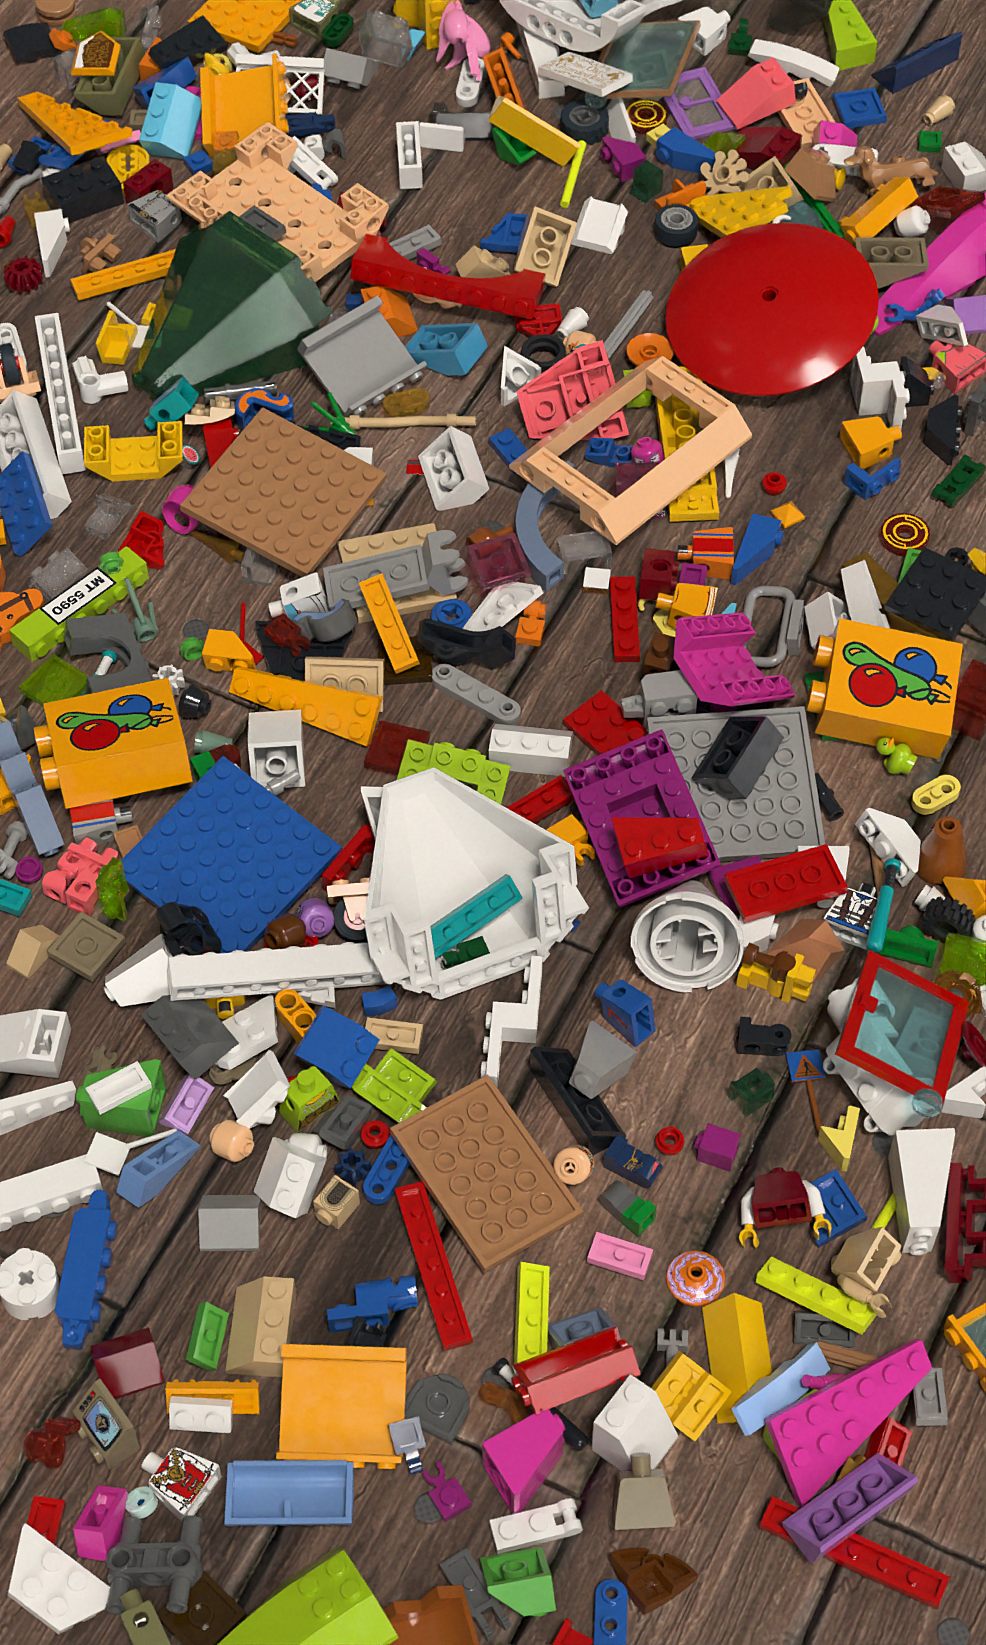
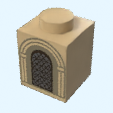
M335 1175L314 1200L317 1219L327 1226L331 1224L339 1230L360 1204L359 1190Z

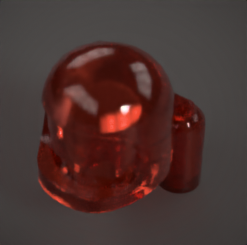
M62 1416L56 1419L50 1418L43 1423L45 1428L31 1430L23 1442V1451L26 1458L31 1462H43L48 1468L60 1467L65 1456L64 1436L72 1435L73 1432L77 1433L80 1430L81 1422L78 1419Z

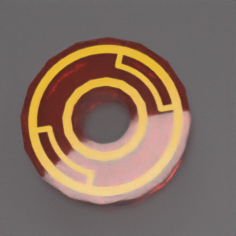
M641 99L630 103L626 107L635 133L646 135L647 132L662 124L667 125L668 112L660 102Z
M908 513L894 514L885 519L881 525V543L889 552L898 556H905L908 548L922 551L924 547H927L930 539V529L927 523L918 516ZM908 533L910 537H902L899 534Z

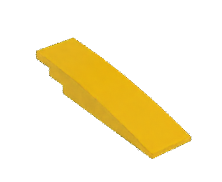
M685 366L680 367L681 369H683L684 371H686L687 373H689L690 375H692L693 377L702 382V380L693 375ZM674 394L664 401L655 396L659 440L663 448L664 460L703 430L699 426L700 412ZM715 467L667 505L670 522L719 520Z

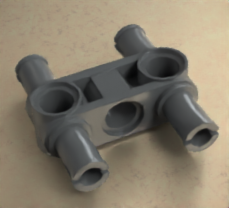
M193 1515L185 1516L182 1520L183 1524L178 1542L139 1543L141 1528L143 1527L142 1520L135 1517L124 1518L120 1541L111 1548L106 1556V1564L109 1568L107 1579L110 1584L108 1600L105 1605L106 1611L112 1614H122L125 1612L120 1597L128 1592L131 1587L171 1586L166 1608L173 1613L186 1612L190 1587L199 1580L203 1573V1565L200 1562L202 1551L198 1544L203 1525L202 1519Z

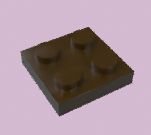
M410 636L409 638L420 664L397 674L394 671L382 639H378L379 659H384V685L432 682L431 652L417 642L418 636Z
M204 1569L199 1580L190 1587L186 1612L173 1613L166 1608L167 1604H165L156 1613L161 1624L182 1645H218L247 1617V1613Z

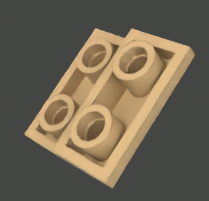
M215 396V400L210 399L209 409L205 408L203 404L194 403L192 409L184 415L185 424H206L228 418L235 414L234 401H230L229 397Z

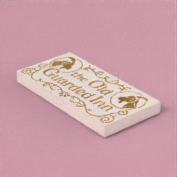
M567 52L538 67L539 74L600 97L633 81L631 73L572 52Z

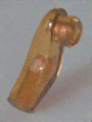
M486 1382L481 1386L479 1390L481 1400L505 1410L514 1425L528 1417L520 1396L514 1391L492 1382Z

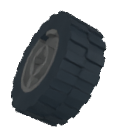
M589 99L572 101L561 111L560 131L577 142L585 141L586 145L599 143L602 137H605L609 131L608 110L597 101Z

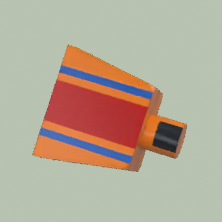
M733 527L693 532L692 545H677V560H692V564L707 565V577L731 580L732 568L734 566Z

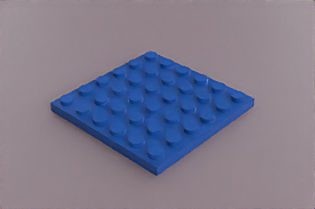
M222 756L113 868V872L158 909L169 902L196 906L201 909L208 917L209 923L222 942L219 954L231 953L235 950L248 952L264 935L267 923L283 915L339 855L342 851V846Z

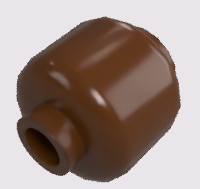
M285 913L267 923L264 933L267 946L275 950L302 945L306 938L305 923L301 918L291 913Z

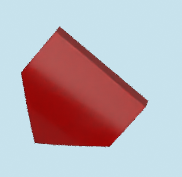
M559 303L538 305L532 320L513 316L516 331L529 337L539 334L552 335L562 323Z

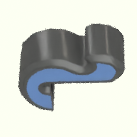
M341 599L329 612H302L292 620L295 632L300 642L309 643L313 639L321 642L336 640L352 630L357 623V617L349 600Z

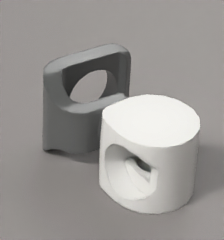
M333 129L326 135V140H323L320 135H311L304 140L303 144L320 160L324 158L326 151L328 153L332 152L333 143L340 146L341 158L345 159L347 157L344 136L340 129Z

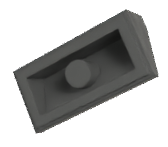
M795 1310L794 1343L812 1344L820 1340L842 1347H855V1331L817 1312Z

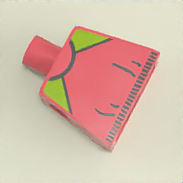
M935 341L929 348V353L934 356L932 367L938 370V378L954 394L986 372V353L970 344L961 346L949 343L944 346L939 341Z

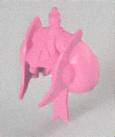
M456 0L455 4L451 1L445 8L440 21L439 51L436 62H439L448 45L453 44V59L445 69L448 70L454 67L467 56L471 75L476 77L477 81H480L481 74L478 57L483 60V56L490 53L489 39L481 26L463 11L460 1Z

